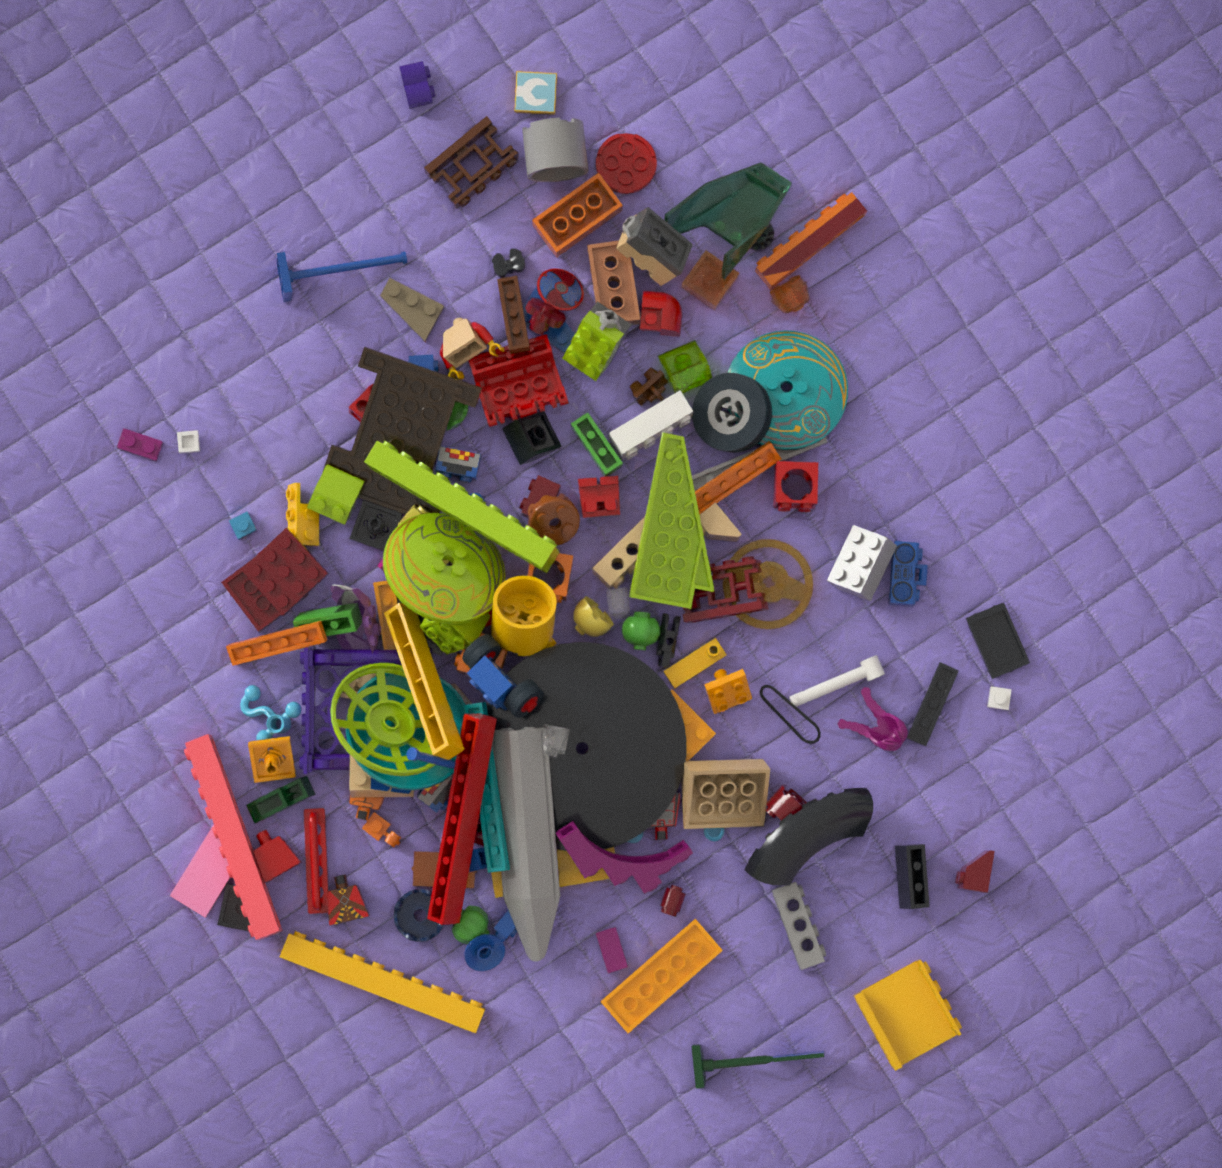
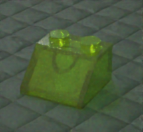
M695 340L658 355L659 362L674 394L678 391H681L682 394L693 388L704 385L709 379L713 378L708 361Z

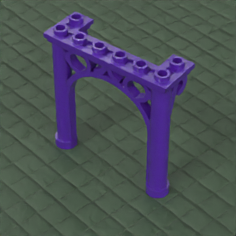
M305 647L304 651L300 652V664H304V669H306V672H302V684L306 685V693H302V705H305V714H302V726H305V735H302L301 745L305 747V752L299 760V768L303 769V774H308L314 770H350V754H331L338 744L341 745L331 722L332 698L341 681L350 672L359 667L375 663H393L402 666L397 650H374L372 654L370 649H312V647ZM316 666H322L316 672ZM331 666L352 667L348 668L339 676L336 670ZM325 670L330 671L336 680L328 689L323 688L319 682L320 674ZM316 688L323 693L330 692L329 697L325 696L324 701L320 705L315 706ZM326 706H327V713H326L324 710H322V709L325 708ZM315 714L322 716L324 722L329 723V727H321L315 733ZM323 731H329L335 738L333 745L329 749H323L319 744V735ZM315 747L321 753H315Z

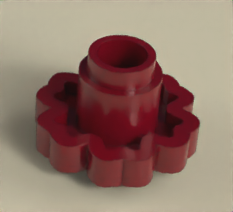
M531 298L525 307L527 313L533 315L529 321V328L540 335L547 332L550 327L560 328L566 320L564 313L538 298Z

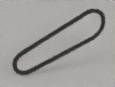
M764 685L761 687L760 696L763 701L802 741L808 744H815L819 741L821 732L815 722L773 686ZM763 689H772L817 729V738L814 741L803 738L764 697Z

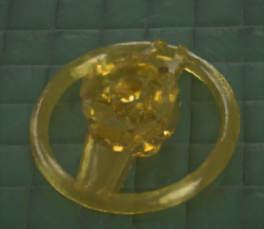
M774 539L756 540L741 547L730 560H735L736 563L750 551L763 547L777 548L787 552L800 565L804 574L805 584L789 577L782 565L766 561L760 565L762 573L752 574L755 593H765L764 598L768 604L777 603L781 599L800 601V604L791 614L775 621L757 620L747 614L736 615V617L755 628H781L798 619L808 607L813 593L812 572L804 556L793 546ZM752 567L730 570L727 573H736L737 582L745 581L744 570L752 569ZM767 577L772 578L771 582L774 583V586L767 588L763 580H767ZM723 579L725 599L732 598L729 579Z

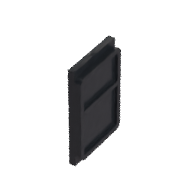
M1004 602L965 618L991 679L1030 663Z

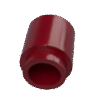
M671 885L670 888L666 887L660 904L662 907L660 912L674 917L677 916L678 912L680 913L686 895L682 893L683 888Z

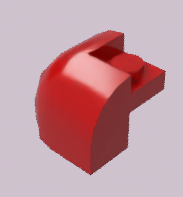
M643 291L640 330L660 332V335L680 337L682 308L679 301L671 294L664 292Z

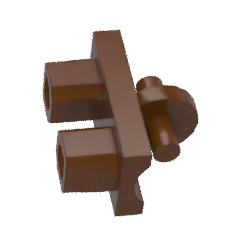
M650 367L644 374V377L648 380L644 385L638 380L630 385L636 402L642 406L647 401L652 403L655 399L660 402L663 401L664 398L661 394L666 390L664 386L668 381L661 370L656 371Z

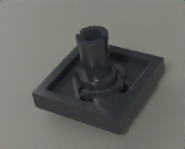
M363 500L349 539L384 551L391 533L398 527L403 514ZM384 528H385V531H387V528H389V532H388V533H384V532H383Z

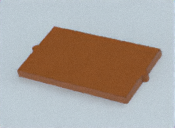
M414 851V866L411 868L413 870V886L433 887L439 852ZM477 871L469 872L466 888H474L475 873Z

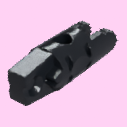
M663 613L660 636L656 655H659V667L668 668L670 659L674 658L681 616L674 617L672 629L669 631L667 630L669 614Z

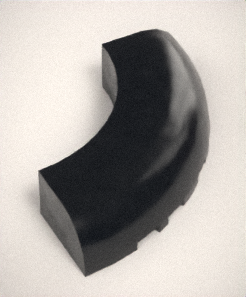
M867 788L844 789L842 793L834 794L831 792L820 800L815 798L802 805V810L794 815L790 813L778 823L780 826L776 830L765 836L767 840L760 849H755L744 870L751 877L765 884L790 886L801 867L821 849L842 839L864 836L873 814L874 803Z

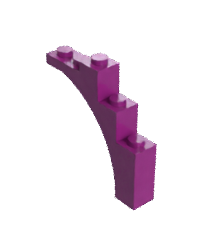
M573 821L555 832L584 878L595 875L599 869L603 868L614 886L626 882L630 876H633L644 894L655 890L662 883L658 877L659 875L669 872L673 866L686 861L693 854L684 840L667 851L652 855L626 856L612 853L588 840Z

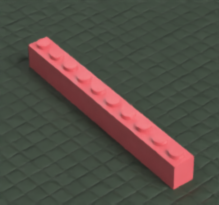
M207 734L186 742L184 753L187 760H191L194 767L191 769L192 775L195 780L199 781L200 788H198L201 799H205L208 806L205 808L208 818L213 820L214 827H212L215 838H219L222 846L219 847L222 857L227 859L229 866H226L229 877L235 881L236 885L233 886L237 898H241L243 903L240 907L245 918L248 917L250 923L248 930L251 937H255V940H261L282 932L281 924L261 874L251 841L212 735Z

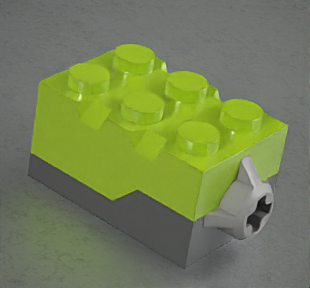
M597 301L582 319L562 359L594 381H597L611 364L632 324Z

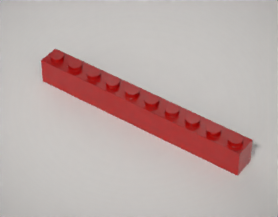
M481 713L464 714L460 738L464 750L456 756L427 919L441 925L460 923L497 720Z

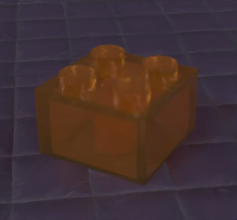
M705 250L682 282V289L715 311L739 278L740 273Z

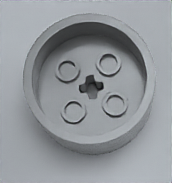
M550 118L530 123V128H522L527 178L536 182H558L579 178L588 173L583 121L573 118L571 122H568L567 120H560V118Z

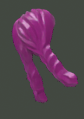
M864 687L861 689V694L867 707L870 708L873 715L877 718L878 727L870 728L864 724L847 722L844 719H840L837 723L839 728L858 732L860 735L869 738L878 748L885 751L898 750L908 734L904 722L895 715L886 713L881 709L876 701L872 699L870 688Z

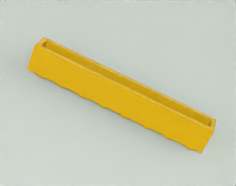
M399 602L384 614L433 756L450 760L462 752L464 747L425 635L420 628L421 624L418 615Z

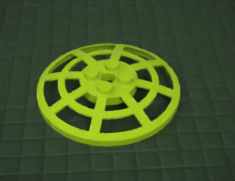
M375 663L359 667L350 672L337 687L331 701L330 710L334 732L346 751L366 767L392 776L417 775L436 766V764L429 763L418 769L407 770L404 762L410 760L407 758V755L401 756L399 747L405 744L417 748L420 752L433 755L426 735L423 743L412 737L415 728H423L421 719L415 720L409 710L412 704L415 705L412 693L396 686L386 685L385 673L406 678L403 667L393 663ZM376 673L377 685L368 687L358 694L349 686L352 681L359 677ZM343 691L352 700L348 708L347 720L336 719L337 703ZM387 692L400 695L406 699L402 704L394 700H388ZM378 693L379 701L372 706L363 700L364 697L370 694ZM356 706L366 713L364 722L353 720ZM385 721H392L395 727L388 726ZM339 728L349 729L355 742L363 749L359 754L345 740ZM356 730H366L372 740L366 745L360 739ZM378 745L388 747L393 757L382 755L374 750ZM371 755L382 761L393 762L398 770L379 766L366 758Z

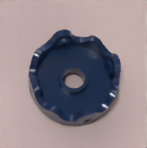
M425 889L411 890L405 893L395 904L394 923L398 931L406 939L416 942L428 941L436 937L443 929L444 925L427 919L432 891ZM422 909L426 912L424 921L420 922L415 919L414 913L416 910Z

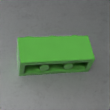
M588 412L571 423V429L604 477L611 475L623 466L622 461Z
M358 603L340 605L337 608L333 606L303 611L293 621L294 627L321 621L326 636L355 632L363 623Z

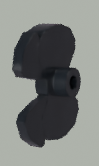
M510 249V259L506 261L501 253L494 255L492 263L495 274L500 278H504L513 271L523 272L525 270V260L521 251Z

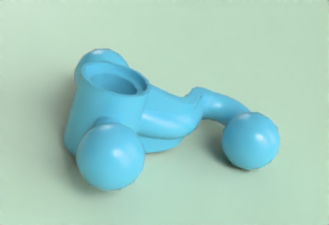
M255 685L248 686L240 702L241 711L248 717H256L262 714L268 717L266 723L268 729L258 732L256 740L272 739L275 733H286L291 728L290 718H296L301 714L302 708L300 704L294 701L288 703L283 715L275 714L267 706L250 709L249 702L258 700L261 696V691ZM278 719H280L282 722L280 729H278L276 726V721Z

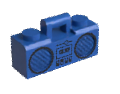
M894 541L893 543L897 547L891 559L888 605L913 607L915 602H919L920 589H916V586H926L928 565L918 564V561H922L923 549L919 548V543ZM915 569H919L918 581L914 580Z

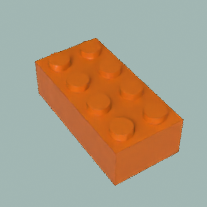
M597 173L532 220V225L557 258L623 210V205L602 176Z

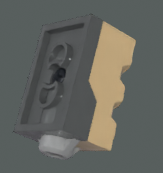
M649 207L634 216L628 217L623 223V232L616 249L626 258L632 257L636 266L641 270H648L650 277L660 286L682 274L693 244Z

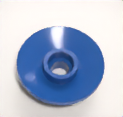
M492 934L480 935L467 945L464 952L465 961L473 970H491L503 960L505 945L498 936Z

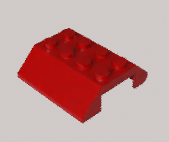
M547 334L528 339L530 351L510 354L509 347L505 346L504 352L499 348L495 349L498 357L490 354L488 351L478 354L469 360L475 384L482 387L480 400L489 427L498 425L497 421H500V424L505 423V418L509 416L516 420L517 415L523 418L536 414L537 409L543 412L545 411V406L551 404L552 408H556L557 403L560 406L569 404Z

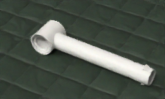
M875 655L861 661L860 667L789 696V699L798 707L864 678L871 681L885 673L878 656Z

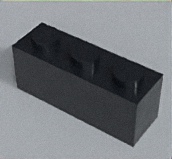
M925 844L895 846L899 908L917 909L930 907Z

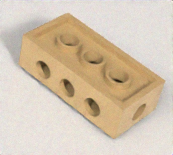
M645 517L592 568V573L609 590L612 587L617 589L624 582V576L627 573L631 575L634 572L637 554L629 555L627 550L634 548L638 552ZM619 562L622 564L623 568L620 570L613 569L612 564Z

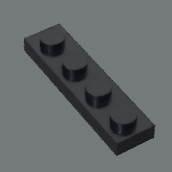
M939 662L909 730L907 739L926 747L959 670Z

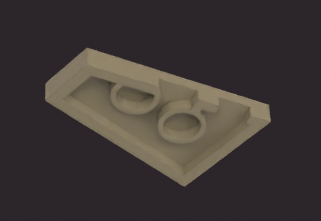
M389 278L380 294V297L426 342L444 309V305L392 278Z

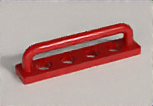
M304 809L308 913H328L325 809ZM317 824H319L321 827L320 834H318ZM318 845H320L322 848V853L320 855L318 851ZM319 866L323 869L321 876H319ZM320 887H322V889H323V891H324V894H323V896H322L321 898H320Z

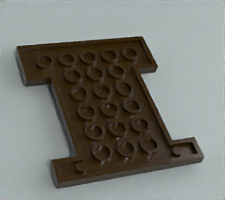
M364 347L358 367L377 373L352 450L332 444L324 469L328 464L365 481L358 497L360 499L406 514L413 505L417 507L421 505L429 513H440L439 509L371 470L364 461L376 441L382 444L386 441L393 445L399 454L403 451L413 457L412 459L416 461V464L422 462L433 471L456 401L476 408L482 387Z

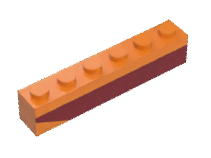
M852 192L848 195H841L836 200V205L832 208L830 206L826 207L821 211V216L817 220L813 218L804 225L805 229L800 233L798 231L794 232L788 238L789 242L785 245L779 244L772 250L773 254L768 258L764 256L756 263L758 266L755 272L770 290L866 215L867 210Z

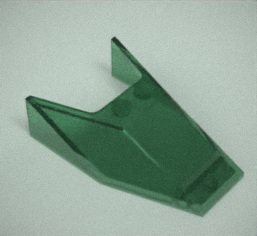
M760 162L703 184L665 214L664 220L680 234L698 227H706L734 247L726 252L723 257L721 278L725 280L766 230L792 186V182Z

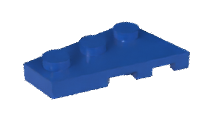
M537 286L523 305L526 328L531 332L533 331L529 328V321L533 315L527 313L525 307L531 298L541 299ZM566 322L560 328L550 327L543 334H547L549 343L564 354L575 335Z

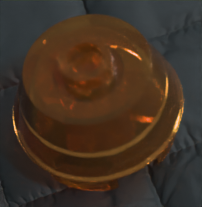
M800 275L789 278L788 282L781 286L777 285L769 292L772 299L771 302L785 314L801 310L804 304L810 300L807 281H804Z

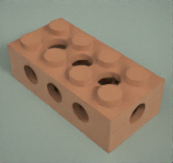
M619 240L587 245L595 304L598 301L632 325L640 324L631 257L626 258L616 249ZM612 261L616 266L608 268L605 264ZM611 281H616L619 286L611 288L608 284ZM614 301H619L622 303V306L614 308L611 304Z

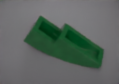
M304 776L273 790L246 806L254 824L316 794L308 777Z

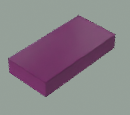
M616 927L597 932L596 936L607 972L611 973L627 968V962Z

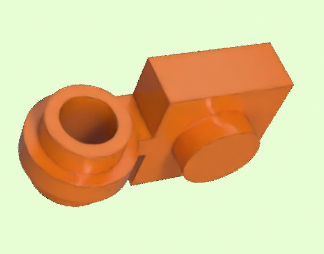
M375 812L362 827L365 832L377 841L385 835L386 839L384 841L393 848L401 843L399 835L393 831L387 832L391 824Z

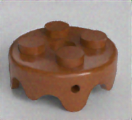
M560 493L558 497L545 495L537 503L529 505L527 525L535 529L539 537L543 538L545 535L555 541V544L558 546L568 542L577 533L580 516L576 506L565 494ZM552 519H560L557 525H549Z

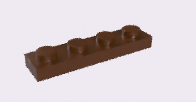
M516 275L497 279L509 352L513 354L530 351L518 277Z

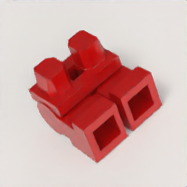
M618 476L600 477V484H597V477L578 479L583 518L620 515Z

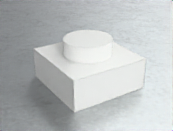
M198 430L177 432L180 454L200 452Z
M991 686L987 707L1009 710L1012 689Z

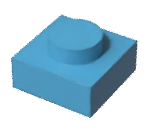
M248 512L229 520L238 540L257 531Z

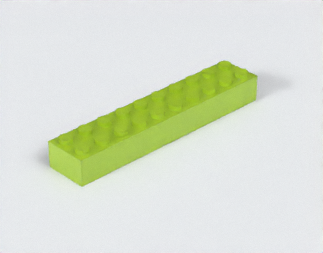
M376 441L364 461L371 470L547 574L560 553L556 548L557 544H555V541L545 535L543 538L539 537L535 529L528 525L525 528L522 527L519 520L509 514L505 517L501 509L493 504H490L488 507L481 497L474 493L471 496L468 495L469 492L457 483L451 485V482L444 475L438 472L434 475L430 467L422 462L416 464V461L412 459L413 457L403 451L399 454L398 450L390 443L384 441L382 444Z

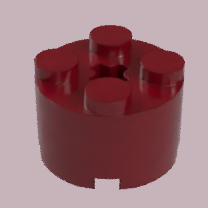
M785 784L766 802L768 806L766 809L767 813L773 818L778 817L781 821L790 813L794 815L802 810V805L807 803L792 788L787 791L785 789L787 785Z

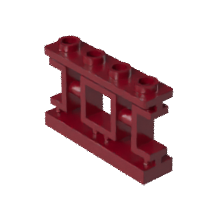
M750 556L742 558V562L735 563V560L723 561V565L715 566V563L709 564L711 574H713V581L729 579L732 598L716 600L715 591L695 589L691 609L683 608L685 610L683 621L685 623H695L769 610L768 602L764 598L765 593H755L752 574L762 573L760 565H762L761 560ZM752 567V569L744 570L745 581L737 582L736 573H727L730 570ZM747 589L748 599H757L754 602L732 605V603L740 602V590ZM707 596L709 606H717L714 609L693 612L695 609H701L700 597Z

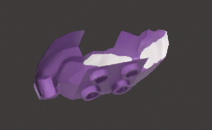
M332 585V598L337 603V606L338 604L358 603L363 622L355 632L337 634L339 644L343 649H370L373 654V651L377 650L378 638L381 635L380 623H377L375 619V606L371 605L370 598L360 589L343 585ZM363 633L367 636L366 640L363 639Z

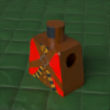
M346 874L334 877L336 889L327 893L329 925L369 917L368 908L358 885L349 886Z

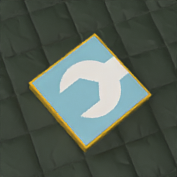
M516 71L514 113L555 115L557 73Z

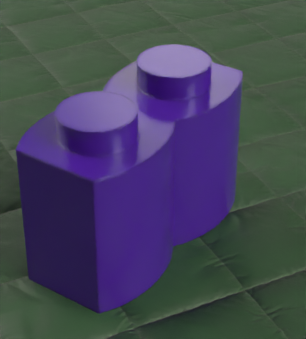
M423 61L399 66L409 109L432 104V98L436 96L433 85L429 86L427 78H431L429 67L424 66Z

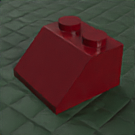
M984 851L961 867L960 871H957L955 884H958V889L988 893L995 851Z

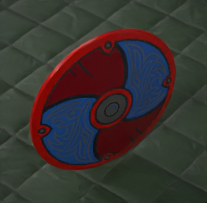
M554 268L544 271L538 278L537 291L545 303L551 304L555 309L561 311L573 310L581 304L584 297L583 287L572 273Z

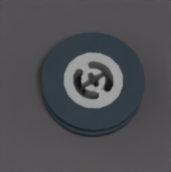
M723 373L709 379L699 389L692 407V420L699 437L710 447L730 453L743 452L757 445L766 435L772 419V405L766 390L756 380L738 373ZM722 407L730 409L733 412L742 414L743 416L742 418H739L727 412L721 411Z

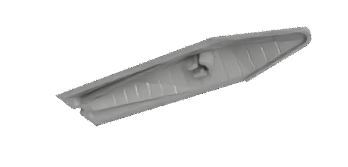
M524 727L520 730L504 728L494 731L492 742L510 870L501 871L503 898L527 956L532 961H540L547 953L561 896L547 727Z

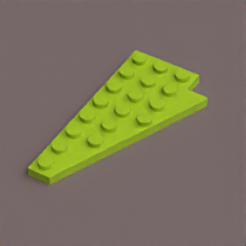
M662 432L629 597L691 609L695 589L714 592V585L684 437Z

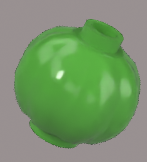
M634 612V617H627L622 625L623 638L626 642L634 645L635 650H646V646L654 644L660 636V625L655 618H650L651 613Z
M467 906L465 910L462 909L460 923L454 924L452 927L453 936L459 942L469 944L474 938L489 934L490 931L487 930L488 915L478 906Z

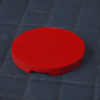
M615 134L608 138L598 150L596 171L614 192L620 194L639 192L650 184L656 172L657 160L655 151L646 139L637 134Z

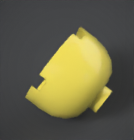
M587 596L581 599L575 606L573 612V619L577 624L575 629L581 635L586 633L590 637H599L607 633L614 623L605 611L603 613L598 608L599 605Z

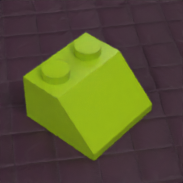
M327 464L313 491L307 508L345 525L353 512L365 481Z

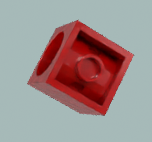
M777 461L774 466L773 508H778V511L789 512L791 508L798 509V512H811V509H815L818 502L819 462ZM790 475H799L808 482L810 493H807L801 500H792L782 491L781 481H785Z

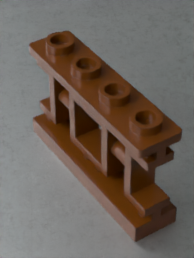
M487 116L424 167L425 173L435 184L444 178L454 189L448 196V199L454 204L456 209L460 206H466L475 193H482L487 188L486 184L491 180L494 182L499 179L504 169L507 167L510 169L518 162V152L513 149L511 144L502 151L491 138L498 131ZM484 135V139L490 145L481 151L474 142ZM496 151L502 158V161L493 168V164L487 157ZM475 152L485 163V166L471 177L460 163ZM453 160V165L459 171L450 177L443 168ZM463 177L472 185L464 193L456 184Z

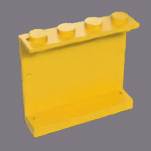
M920 959L853 995L892 1069L895 1071L902 1068V1065L954 1036L962 1035L960 1029H962L960 1022L956 1017L953 1018L949 1011L952 1008L946 998L942 999L939 994L942 990L936 980L932 981L929 975L931 973L930 967L926 961L922 962Z

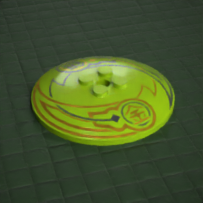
M426 513L405 520L391 533L384 548L383 569L390 588L405 606L418 615L432 621L446 624H461L483 617L492 610L494 593L499 585L505 581V566L495 544L447 514ZM442 560H449L452 566L445 565Z

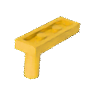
M714 638L663 672L675 689L727 656L718 640Z

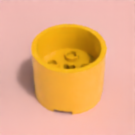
M532 576L512 577L499 585L493 597L491 633L495 641L500 644L502 650L506 649L510 652L518 653V656H530L547 647L554 634L557 604L556 596L551 587L541 579Z

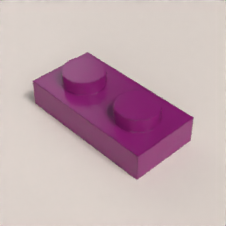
M123 428L117 448L157 462L163 441Z

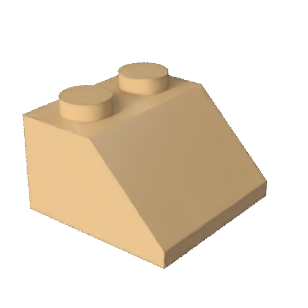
M716 502L700 514L703 535L707 539L731 542L740 540L742 534Z

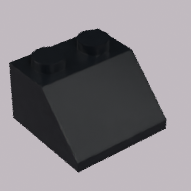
M545 411L517 418L502 428L520 465L535 461L562 447Z

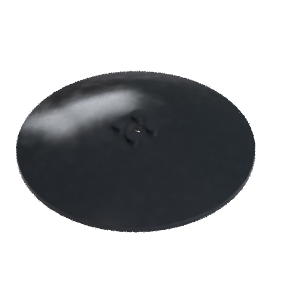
M572 642L548 647L530 655L506 674L516 686L525 680L531 679L544 692L540 703L521 718H516L508 709L506 711L501 707L496 709L488 701L486 704L488 716L497 719L495 730L547 727L555 832L573 821L588 840L602 849H608L640 835L663 814L674 798L683 776L684 763L686 761V733L682 714L674 696L664 681L648 665L628 652L612 646L591 642ZM585 742L588 745V751L585 754H579L576 751L578 743ZM555 833L556 848L567 851Z

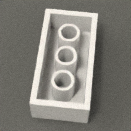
M678 391L609 433V440L621 460L624 458L629 460L638 454L639 449L643 447L648 449L653 446L656 439L661 437L662 432L672 434L674 428L678 426L683 428L691 422L693 410L682 392Z

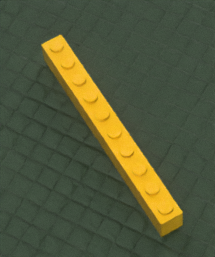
M295 931L294 934H288L279 956L280 958L473 1033L477 1032L485 1012V1008H482L483 1003L473 999L469 1003L462 1000L463 996L455 992H451L449 995L443 992L444 988L432 984L431 987L423 985L424 981L413 976L411 980L403 977L404 973L395 969L392 972L384 970L385 965L375 961L371 965L364 962L365 958L357 954H353V957L345 954L346 950L334 946L333 949L325 947L326 942L314 939L313 942L307 940V935Z

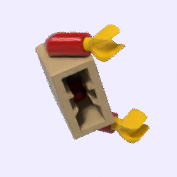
M456 318L453 321V326L443 333L440 356L446 369L450 370L448 376L456 378L457 374V377L463 380L464 373L455 368L487 349V344L489 345L490 354L496 357L498 355L495 353V349L498 347L504 352V347L494 343V338L483 325L477 322L471 323L468 319Z

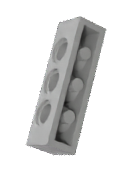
M793 882L790 886H782L771 890L799 969L803 970L825 962L823 957L827 955L823 944H818L816 938L819 936L815 924L811 925L809 919L812 916L809 905H804L802 897L805 896L802 886H797V883ZM791 899H795L798 902V908L793 912L787 908V903ZM798 919H802L805 922V928L802 931H797L794 927V923ZM805 939L812 941L813 946L809 951H804L801 947L802 941Z

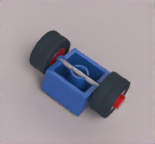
M485 634L472 642L462 656L464 663L470 668L467 674L472 679L469 682L484 694L483 697L496 709L499 707L505 711L508 709L516 718H521L540 703L544 692L531 679L525 680L516 686L501 668L494 663L501 652L500 644L491 635Z

